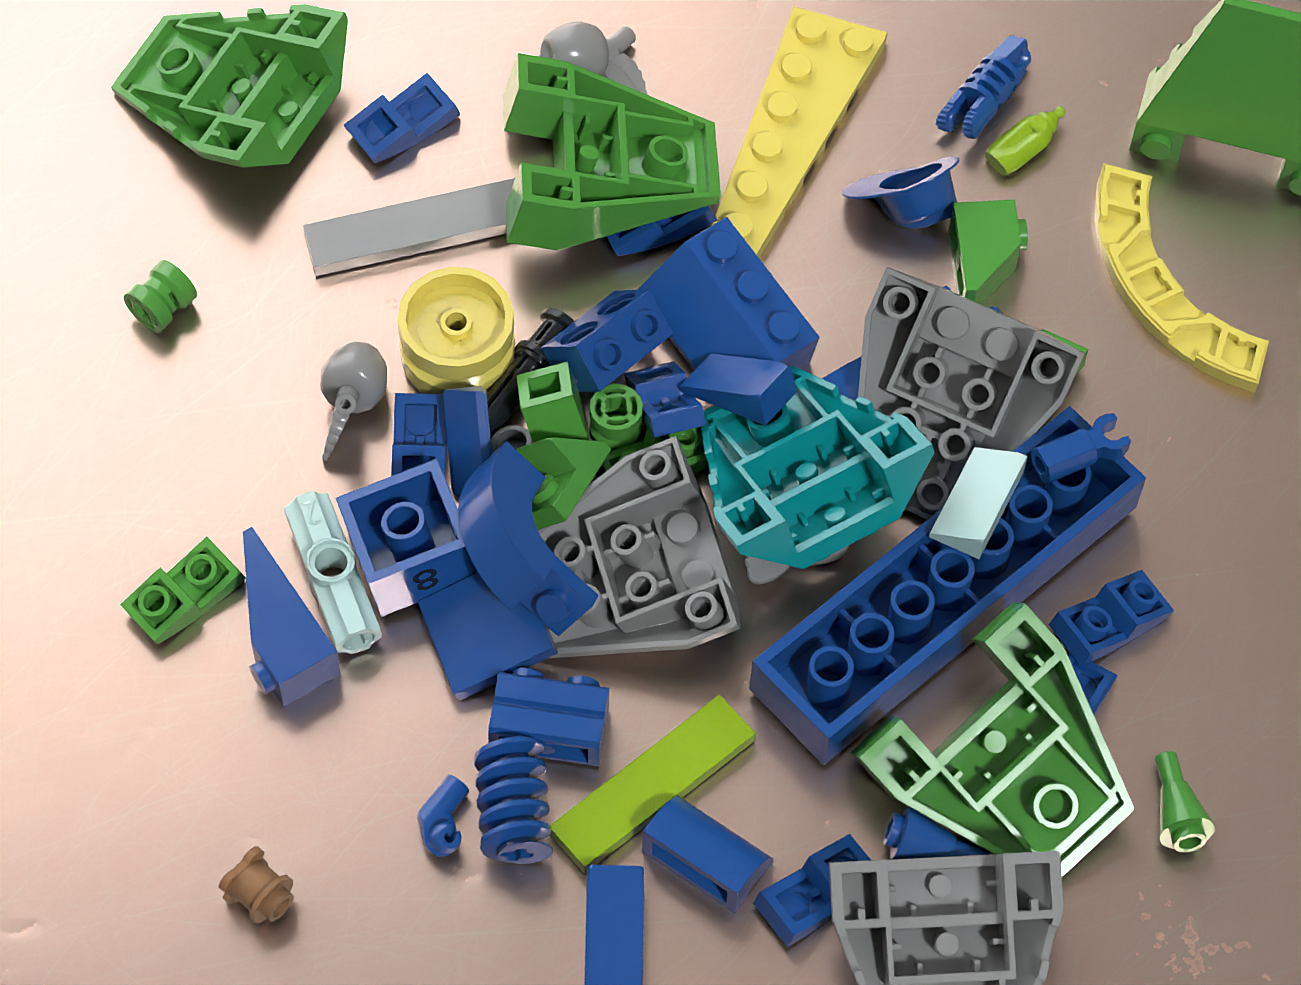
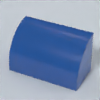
M679 796L670 799L643 830L642 853L734 914L773 862L771 856Z

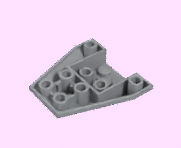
M886 267L865 316L858 397L861 396L872 401L874 409L885 415L891 416L897 412L908 417L932 444L935 453L905 510L929 519L944 507L974 447L1013 452L1039 430L1064 402L1085 353L1037 328L943 287Z
M676 436L625 456L587 487L567 521L538 530L549 549L599 595L594 605L559 637L549 629L558 654L549 658L690 649L740 629L739 599L713 519Z

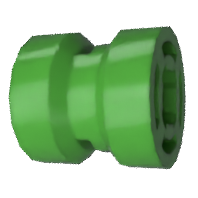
M160 260L148 272L149 279L145 283L135 284L123 296L124 302L133 316L155 333H161L172 322L173 313L178 308H187L198 296L195 286L187 275L167 260Z
M611 384L600 392H595L590 402L589 435L591 441L605 442L610 447V451L640 442L643 404L640 396L634 389L622 384Z

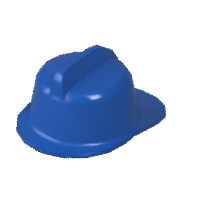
M946 157L919 167L894 170L865 177L846 186L842 190V196L848 199L875 198L889 219L900 226L913 229L928 227L951 218L953 203H957L950 170L959 163V157Z

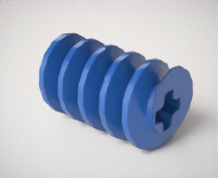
M525 736L502 738L482 746L475 753L474 765L478 771L475 785L480 792L477 798V807L480 813H482L478 821V828L483 834L480 840V850L484 856L491 860L510 864H529L544 861L550 858L553 853V848L550 844L536 842L550 835L551 826L546 822L536 821V819L548 815L550 809L547 802L535 799L547 793L548 785L545 781L535 778L544 774L546 763L541 759L533 757L542 753L545 749L542 742L534 738Z

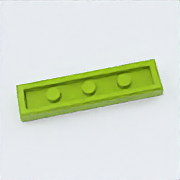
M719 694L550 825V836L585 874L587 873V866L597 865L646 827L670 799L675 796L683 798L755 741L756 733Z

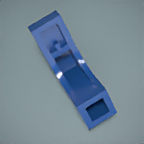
M505 441L472 473L462 489L458 505V519L463 542L484 582L510 611L521 602L559 637L594 605L599 595L566 566L543 541L533 519L532 501L546 477Z

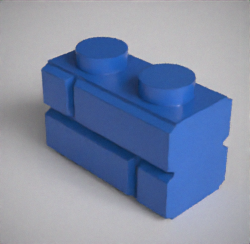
M517 668L513 670L512 674L499 672L488 727V743L506 737H531L541 741L545 747L542 753L533 757L599 766L609 709V687H602L597 680L587 676H571L567 681L546 679L543 673L531 668Z

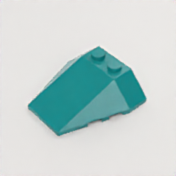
M791 365L797 392L766 425L713 405L703 411L706 425L701 426L710 471L708 475L709 483L714 497V516L721 531L741 555L805 569L900 519L935 452L929 440L908 417L897 412L891 416L885 415L874 409L872 401L861 396L856 400H852L841 395L837 385Z

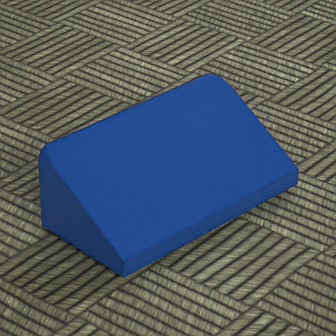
M482 386L451 388L443 393L451 486L453 493L457 496L461 495L462 489L472 473L492 455L487 395L485 388H482Z

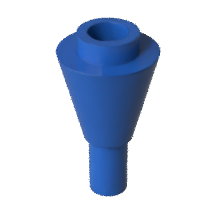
M910 806L905 808L902 815L895 812L892 814L883 839V845L891 847L890 859L895 860L990 855L988 850L957 840L956 836Z

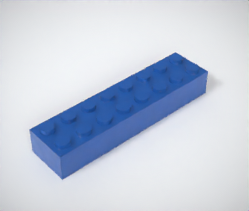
M1071 406L1013 451L1028 456L1024 472L980 559L929 537L942 511L941 509L752 661L749 689L823 766L974 642L972 639L1012 602H1023L1137 507L1146 477L1124 456L1117 459L1099 457L1094 465L1049 484L1042 482L1032 464L1031 451L1033 448L1081 428L1086 431L1092 429V426Z

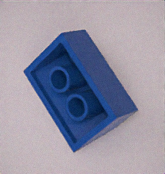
M728 217L723 218L684 242L637 289H650L673 332L669 339L693 371L711 353L777 361L801 369L811 362L820 338Z

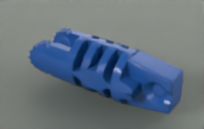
M1009 35L991 54L985 56L937 115L935 125L938 126V129L949 133L951 131L954 132V129H957V126L963 122L962 133H964V136L971 139L977 138L1025 76L1026 68L1031 62L1027 40Z

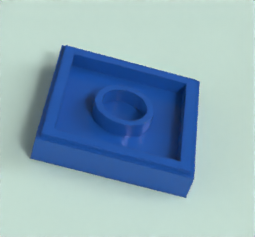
M478 572L418 601L452 692L459 700L496 684L499 672L512 674L514 669L529 668L558 654L548 627L521 602L510 611L490 590Z

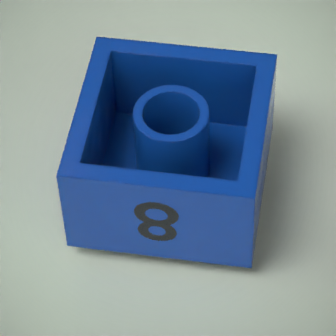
M437 459L335 498L381 617L418 603L419 600L478 572L463 542L458 519V508Z

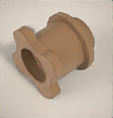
M258 846L251 848L244 855L243 859L223 876L218 886L224 892L223 899L229 904H233L238 900L250 911L249 918L256 924L266 919L273 922L280 918L290 907L294 895L290 893L293 887V880L288 875L279 876L268 867V862L263 859L264 851Z

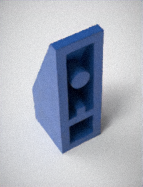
M251 526L242 532L250 637L255 663L250 665L249 668L262 692L266 695L273 691L283 707L340 675L338 653Z

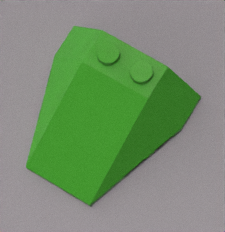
M308 4L291 5L290 13L266 14L263 8H249L246 13L247 16L224 18L220 11L164 15L111 85V89L115 95L202 158L242 168L289 164L341 91L348 17L342 11Z

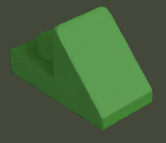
M546 438L516 449L546 477L532 501V514L537 530L567 521L611 450L605 442Z

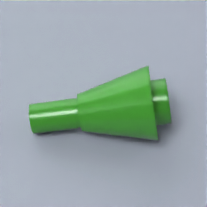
M1172 751L1162 752L1155 757V763L1162 784L1160 794V842L1165 847L1173 848L1179 852L1195 851L1203 847L1213 835L1215 825L1189 784L1184 781L1176 753Z

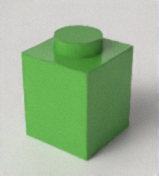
M568 361L516 375L520 407L533 443L546 438L589 440L585 409Z

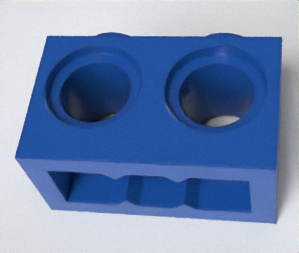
M650 289L613 291L544 344L541 349L551 366L568 361L578 392H600L669 338L673 332Z

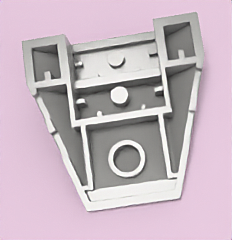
M1060 851L829 863L832 922L857 985H1043V981H1046L1050 962H1048L1056 930L1060 926L1064 911Z

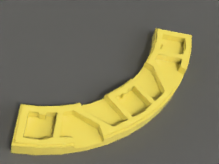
M1103 163L1096 192L1095 220L1097 238L1104 264L1124 303L1141 325L1180 359L1220 381L1255 393L1259 384L1269 341L1236 329L1213 316L1210 312L1204 314L1184 296V289L1172 276L1162 258L1158 257L1152 242V229L1149 217V190L1152 176Z

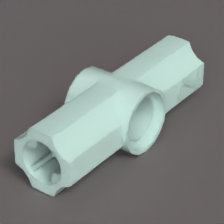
M311 491L298 495L290 504L284 507V513L308 574L311 593L318 601L337 653L347 652L350 654L369 649L375 641L382 638V633L357 570L354 551L347 544L329 494ZM333 567L344 570L341 574L334 577H327L321 574L324 570Z

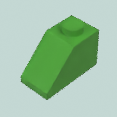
M1015 199L953 203L948 233L957 294L983 305L1015 271L1020 250L1027 249V223L1025 219H1018Z

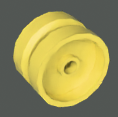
M451 266L430 271L413 282L400 300L397 317L400 358L406 377L419 392L423 394H443L445 390L451 388L482 386V388H485L487 395L514 361V310L509 294L495 278L473 268Z

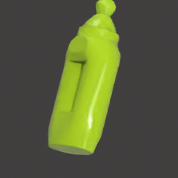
M1057 106L1054 112H1040L1037 115H1029L1023 118L988 147L984 154L985 159L1001 175L1006 176L1014 173L1049 145L1053 133L1057 130L1059 118H1063L1066 114L1065 109L1062 106Z

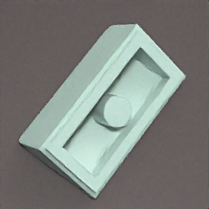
M974 447L929 537L980 559L1023 475L1028 456L1018 452Z

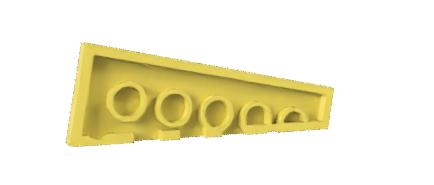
M793 7L717 210V221L712 225L728 217L758 258H760L784 218L786 208L793 203L803 186L805 176L814 161H818L825 149L827 139L836 124H840L847 112L849 102L857 89L862 87L884 50L887 32Z

